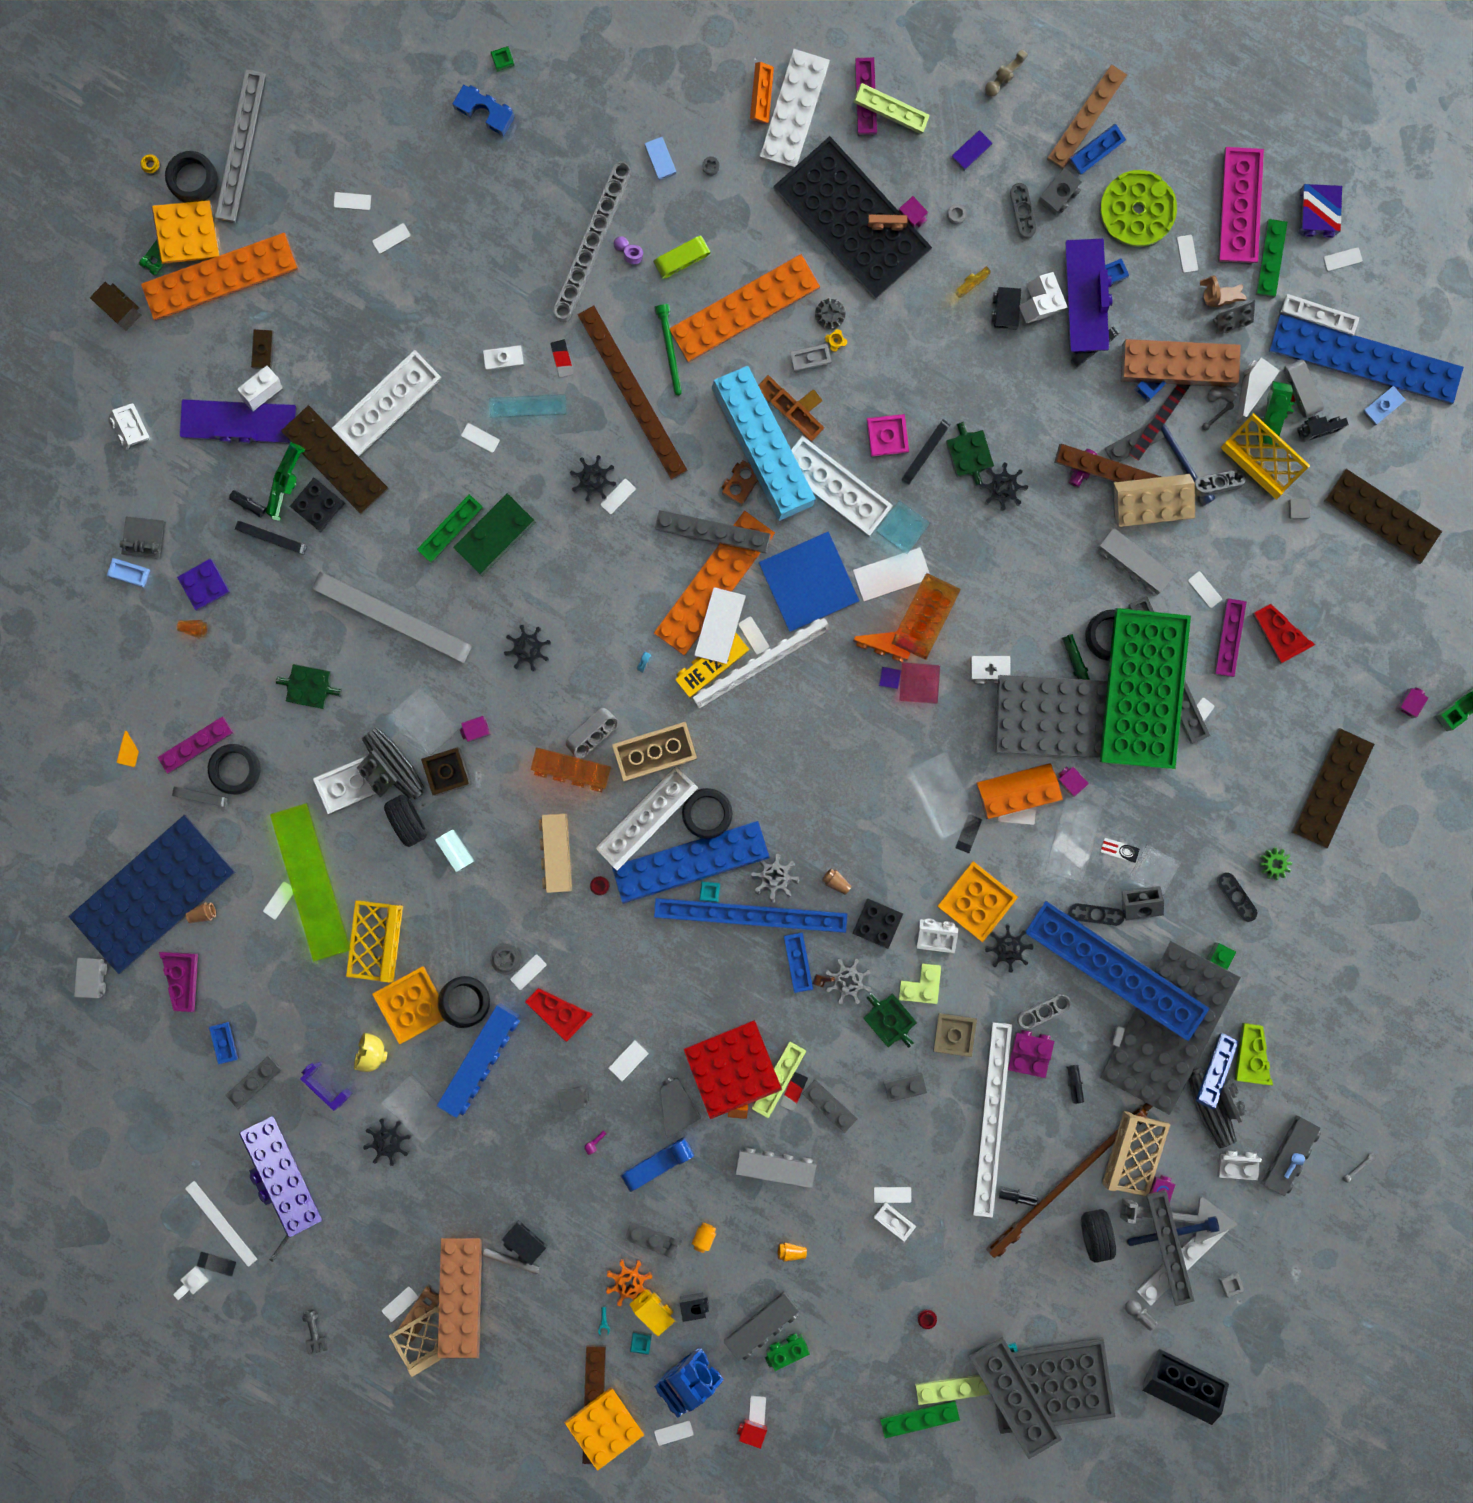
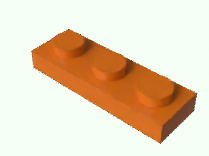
M763 62L755 63L750 119L766 124L769 123L774 67Z

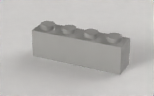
M1115 528L1108 533L1097 547L1103 557L1106 559L1111 558L1115 561L1114 565L1122 571L1124 569L1128 571L1130 577L1137 583L1140 581L1146 585L1144 588L1151 594L1156 593L1158 595L1174 576L1172 572Z
M744 1147V1150L739 1151L736 1175L809 1188L813 1186L816 1163L812 1162L813 1159L801 1157V1160L793 1159V1155L782 1154V1157L774 1156L775 1153L771 1151L757 1153L755 1152L756 1149Z

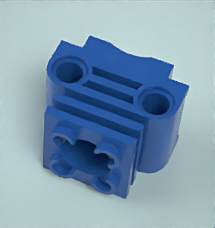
M701 1348L696 1349L683 1358L676 1366L667 1370L654 1386L658 1395L664 1399L669 1410L677 1418L703 1404L707 1398L714 1394L716 1388L724 1380L717 1370L713 1367H707L710 1363Z

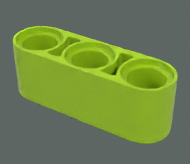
M698 236L659 256L653 262L662 279H665L704 259L711 252L703 237Z

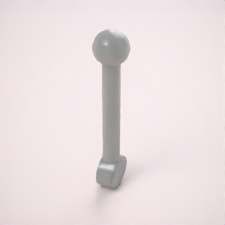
M1373 1153L1368 1154V1158L1349 1175L1344 1176V1181L1350 1182L1351 1178L1366 1164L1376 1159V1155Z

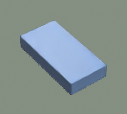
M663 137L645 143L658 179L676 174V169Z
M112 558L107 576L145 588L150 569Z

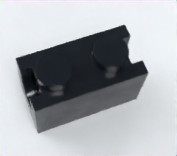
M998 287L997 292H993L992 304H996L995 311H992L991 323H994L995 329H1018L1021 288Z
M519 1220L502 1239L504 1247L510 1252L514 1250L519 1255L518 1259L525 1265L527 1263L532 1265L548 1246Z
M703 1292L680 1296L679 1304L683 1322L706 1318V1312H709L708 1297H704Z

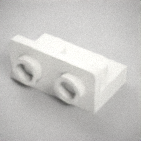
M133 403L111 411L108 422L117 434L118 444L123 446L124 450H128L130 446L149 439Z
M921 919L919 922L917 949L955 953L958 925L950 921L937 922L932 919Z
M1226 1151L1225 1154L1220 1153L1218 1177L1258 1181L1259 1162L1262 1161V1158L1258 1157L1257 1153L1245 1152V1155H1237L1236 1151Z

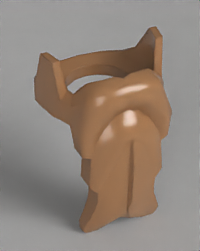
M1215 275L1200 280V286H1207L1203 296L1205 304L1208 306L1221 307L1224 304L1246 301L1247 299L1241 293L1243 290L1242 284L1232 288H1220Z

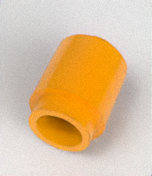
M702 1222L701 1226H698L691 1243L694 1245L693 1249L704 1253L705 1250L709 1251L716 1236V1228Z

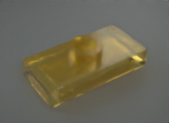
M986 266L976 275L974 273L970 274L964 279L965 283L956 289L955 294L962 298L989 277L990 269Z

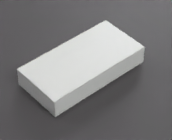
M634 1040L608 1069L623 1081L649 1053Z

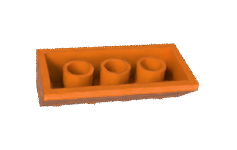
M1051 763L976 782L986 819L1063 800Z

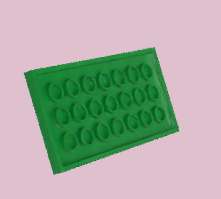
M1115 608L1100 762L1176 769L1191 623L1190 615Z

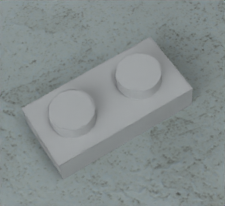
M828 344L790 352L794 372L831 364Z

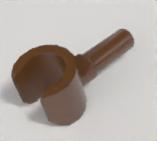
M816 974L812 984L823 987L825 982H834L835 978Z

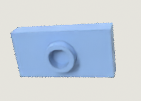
M1392 386L1363 412L1374 425H1377L1406 400Z

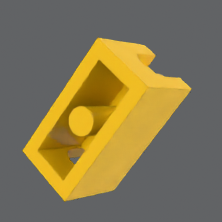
M646 1289L629 1305L634 1314L652 1332L660 1336L675 1322L671 1316L674 1312L667 1304L663 1305L661 1303V1298L655 1292L652 1294Z

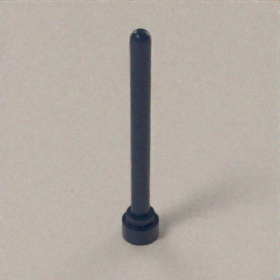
M1164 424L1161 431L1186 473L1190 474L1195 482L1198 476L1170 430ZM1214 495L1199 496V502L1202 507L1216 499Z
M1213 1216L1208 1217V1220H1205L1204 1223L1176 1228L1178 1236L1204 1230L1214 1233L1220 1231L1217 1217ZM1152 1233L1129 1238L1127 1244L1134 1246L1157 1241V1234Z

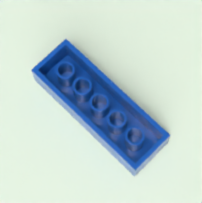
M501 1003L495 1007L437 1104V1107L456 1118L460 1114L463 1116L471 1105L468 1102L469 1099H473L481 1088L478 1084L480 1081L486 1080L491 1071L488 1069L490 1064L494 1065L500 1056V1053H498L499 1049H503L510 1040L509 1032L515 1031L519 1025L520 1020H518V1017L520 1015Z

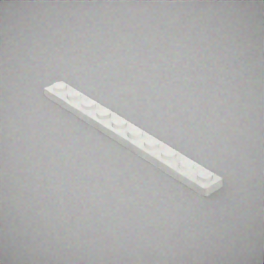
M992 1022L973 1209L974 1216L993 1217L1012 1024Z

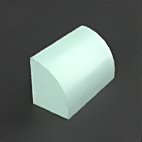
M454 830L445 833L435 840L456 872H460L475 862Z

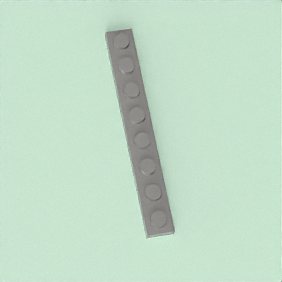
M245 70L216 212V218L220 220L236 222L266 76L262 72Z

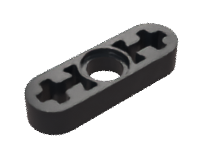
M1114 326L1109 329V342L1120 334ZM1098 351L1079 352L1071 361L1077 368Z
M1226 872L1221 873L1217 878V884L1238 916L1246 922L1255 920L1258 914L1257 909L1234 875ZM1224 876L1226 878L1230 877L1231 880L1229 881V884L1231 885V887H1234L1235 885L1237 887L1235 889H1232L1229 893H1227V890L1230 889L1228 885H1222V882L1224 881ZM1236 891L1242 894V900L1238 903L1232 900V895ZM1246 901L1248 903L1244 905L1246 909H1252L1253 911L1250 913L1251 918L1248 916L1244 917L1243 914L1246 912L1243 907L1238 909V906L1243 905Z
M1074 903L1068 909L1069 916L1077 921L1118 926L1125 919L1123 911L1117 908ZM1079 906V910L1086 911V907H1089L1087 912L1088 919H1084L1086 915L1083 914L1075 917L1076 915L1072 913V910ZM1094 909H1099L1102 913L1099 920H1094L1091 917V912ZM1105 910H1108L1107 914L1112 915L1117 911L1120 919L1114 922L1112 918H1106L1107 922H1104Z

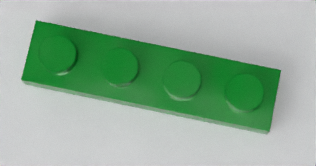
M1268 219L1256 295L1276 297L1287 221Z
M468 494L417 550L432 563L484 507Z
M952 1400L882 1417L880 1421L886 1439L960 1421L956 1401Z

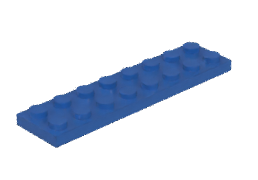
M756 821L727 830L718 837L711 839L701 838L627 861L618 870L613 866L612 869L622 903L624 904L766 860L770 857L759 822Z

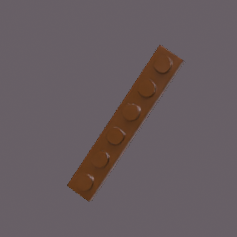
M1059 444L1054 463L1112 482L1162 477L1064 444Z
M586 1346L584 1407L604 1393L606 1346ZM583 1451L582 1464H592Z

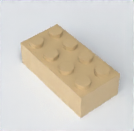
M1185 474L1115 482L1114 509L1118 526L1123 527L1195 518V483L1191 475Z
M686 722L612 744L624 782L697 760Z
M567 814L542 815V819H539V831H543V839H540V850H544V858H541L542 870L545 869V877H542L543 889H546V893L572 891Z

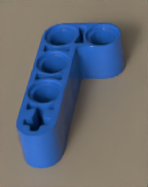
M683 1137L625 1171L620 1176L629 1192H632L674 1166L688 1161L695 1153L686 1138Z

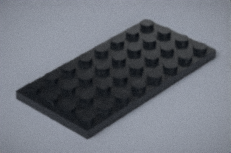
M831 136L824 140L773 186L776 192L875 300L932 249L931 245L908 220L906 228L902 230H892L891 227L874 230L872 227H868L869 215L902 214Z

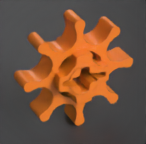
M621 1259L619 1261L622 1267L620 1273L615 1274L610 1270L607 1271V1277L613 1278L616 1282L614 1286L606 1288V1293L610 1294L616 1291L620 1294V1298L617 1300L618 1306L622 1305V1301L625 1298L636 1299L639 1293L647 1289L643 1287V1282L646 1279H652L651 1272L646 1275L638 1273V1268L641 1266L640 1260L636 1261L634 1268L629 1269L625 1267L624 1260ZM632 1278V1284H629L626 1289V1282H629Z

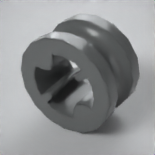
M710 156L704 159L702 167L705 174L713 176L718 173L719 161L715 157ZM708 162H710L711 164H716L714 165V170H711V168H706L708 167Z

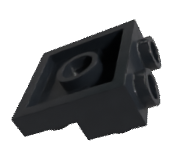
M1316 415L1304 421V424L1298 427L1297 431L1299 437L1303 438L1304 442L1339 432L1349 424L1347 417L1340 419V416L1327 421L1326 416L1320 418L1319 415Z

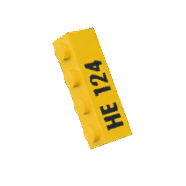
M735 632L727 664L697 657L691 662L693 666L688 670L683 668L676 674L678 678L675 680L687 696L691 698L743 657L750 649Z

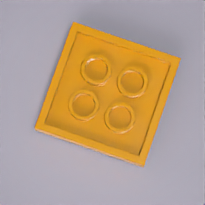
M210 200L152 206L161 264L204 260L219 256Z
M972 861L937 907L981 942H984L1017 900L1018 896Z
M424 966L372 994L399 1045L444 1021L438 1009L439 993Z
M612 1387L564 1422L597 1471L644 1436Z

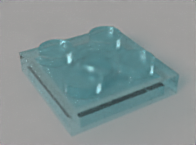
M899 500L879 527L877 533L908 554L930 522Z

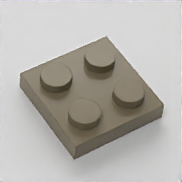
M938 1013L933 1052L972 1057L977 1018Z

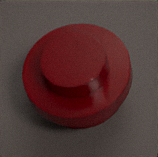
M602 876L595 877L590 883V889L595 895H604L609 890V882Z
M923 1310L918 1315V1323L923 1329H932L937 1323V1316L932 1310Z

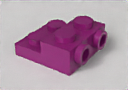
M1021 1030L1020 1033L1015 1032L1008 1070L1046 1078L1055 1041L1050 1040L1051 1036L1039 1034V1037L1032 1036V1032Z

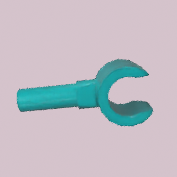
M601 1307L602 1320L599 1325L598 1334L601 1336V1329L606 1328L608 1336L610 1326L606 1320V1307Z

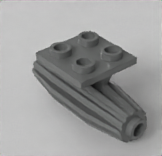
M376 727L362 738L369 754L358 765L357 769L380 798L393 785L409 799L414 798L416 800L424 793L422 791L424 786L414 767L395 743Z
M1199 1067L1194 1069L1189 1077L1193 1099L1207 1131L1218 1148H1224L1237 1142L1232 1119H1237L1238 1123L1242 1122L1246 1107L1242 1100L1239 1101L1237 1086L1235 1083H1231L1230 1079L1225 1081L1215 1109L1212 1110L1197 1102L1196 1099L1206 1073V1069L1202 1070Z

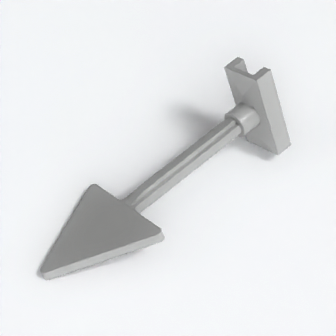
M1202 1196L1199 1198L1197 1215L1172 1212L1174 1221L1195 1224L1204 1223L1205 1220H1208V1217H1217L1220 1231L1211 1233V1231L1207 1232V1230L1195 1232V1243L1202 1242L1238 1226L1234 1220ZM1122 1198V1203L1127 1205V1207L1125 1208V1214H1120L1121 1219L1127 1223L1135 1224L1136 1218H1152L1149 1209H1143V1207L1138 1206L1132 1200Z

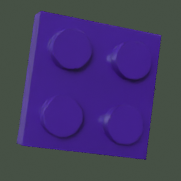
M211 558L177 577L196 611L230 593Z

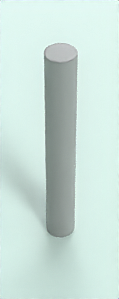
M485 1249L483 1253L484 1257L534 1274H538L540 1268L528 1263L525 1265L518 1259Z

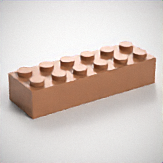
M1125 339L1122 344L1121 382L1140 383L1143 380L1147 383H1162L1165 381L1166 384L1236 387L1239 383L1241 345Z
M441 1238L438 1358L479 1359L482 1240L480 1238Z

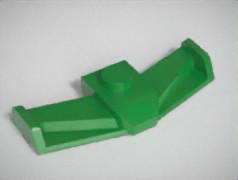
M292 442L289 444L275 472L266 514L278 521L281 520L279 513L284 493L291 495L292 489L296 486L297 477L291 472L301 452L305 451L302 446Z

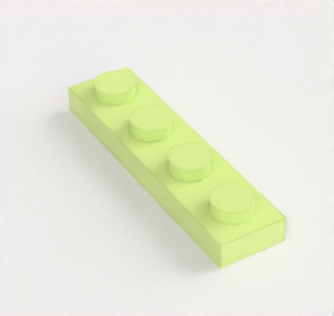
M863 83L860 84L853 101L920 134L924 132L930 116Z
M789 1041L774 1068L782 1090L755 1101L752 1107L753 1110L767 1118L770 1117L805 1055V1049Z
M980 1375L915 1384L919 1405L990 1395Z

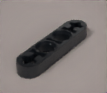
M942 419L901 480L907 484L912 482L951 423Z
M237 521L234 529L302 555L305 554L307 549L305 544L242 521Z

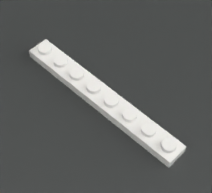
M826 619L813 621L810 627L805 630H798L790 639L780 641L777 647L772 650L767 649L757 659L747 661L744 667L732 670L728 674L729 676L724 679H717L712 683L711 687L699 690L696 696L693 697L699 709L830 630Z

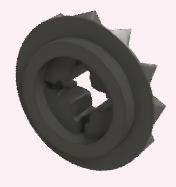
M828 298L821 301L816 307L815 318L823 328H837L845 319L846 311L843 304L837 299ZM829 306L833 312H838L833 315L832 321H830L828 315H825L828 312Z
M501 944L491 953V965L500 974H511L520 966V952L511 944ZM511 952L509 959L513 964L506 962L501 966L503 959L499 954L506 956Z

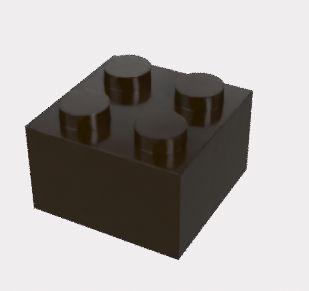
M105 281L91 295L90 299L121 328L127 331L141 316L137 311L139 307L129 297L123 298L125 294L114 283L109 285Z
M459 747L421 759L432 796L472 785Z

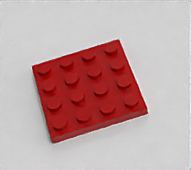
M755 1020L684 1049L710 1119L782 1090Z

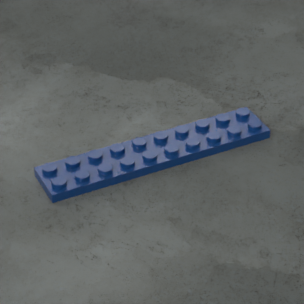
M1280 314L1278 317L1269 352L1296 360L1303 359L1310 364L1389 387L1394 386L1396 389L1448 404H1453L1464 369L1463 366L1356 335L1352 336Z
M1045 901L1026 930L1028 936L1187 1041L1190 1040L1210 1010L1209 1007L1048 901Z

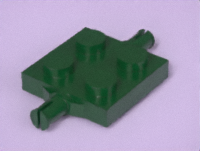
M964 422L956 424L960 435L947 440L946 444L957 478L973 475L975 486L983 483L980 473L985 469L994 467V463L984 431L967 432Z
M297 664L292 665L289 678L279 676L276 678V680H281L276 681V684L287 686L286 702L320 709L325 708L326 699L329 695L340 697L341 693L337 692L342 691V689L331 687V671Z
M873 993L870 994L872 999L867 996L866 999L873 1007L863 1019L884 1044L890 1047L894 1042L902 1040L908 1048L911 1047L910 1044L913 1045L914 1042L907 1034L917 1022L893 993L881 1001H878Z

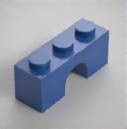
M463 84L452 103L454 109L469 118L478 109L487 110L489 112V117L485 122L487 128L504 137L515 118L512 112L513 109L506 104L501 106L496 103V99L486 94L484 96L480 94L476 87L472 85L468 87Z

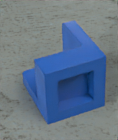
M1142 380L1134 390L1148 403L1166 385V382L1147 383Z

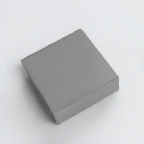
M1290 499V519L1310 518V499Z
M1117 1025L1114 1027L1110 1044L1120 1047L1125 1028Z
M1238 1272L1219 1279L1226 1298L1245 1292Z

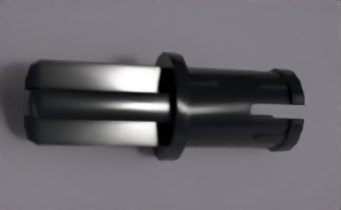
M233 490L229 495V500L243 507V510H248L260 518L266 512L267 507L255 502L252 497L248 498L236 490Z
M1079 1065L1067 1066L1070 1082L1068 1086L1071 1088L1073 1103H1083V1082H1081Z
M1001 1186L999 1199L1015 1202V1204L1037 1205V1195L1021 1192L1020 1189L1017 1191Z

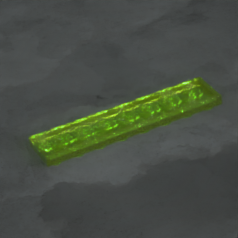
M308 803L270 814L313 962L350 951L349 940Z

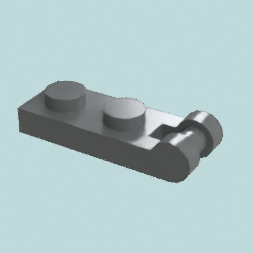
M631 1221L625 1237L626 1241L672 1259L676 1258V1249L682 1242L681 1239ZM665 1241L670 1243L669 1249L663 1247Z

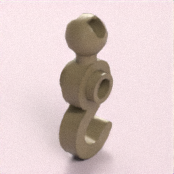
M1023 49L1020 50L1013 62L1006 67L1002 65L996 72L997 78L995 81L988 82L985 86V92L988 96L997 95L1000 90L999 86L1004 82L1008 84L1013 79L1014 74L1012 73L1025 61L1028 56L1027 52Z

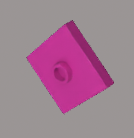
M905 414L867 418L871 457L909 453Z

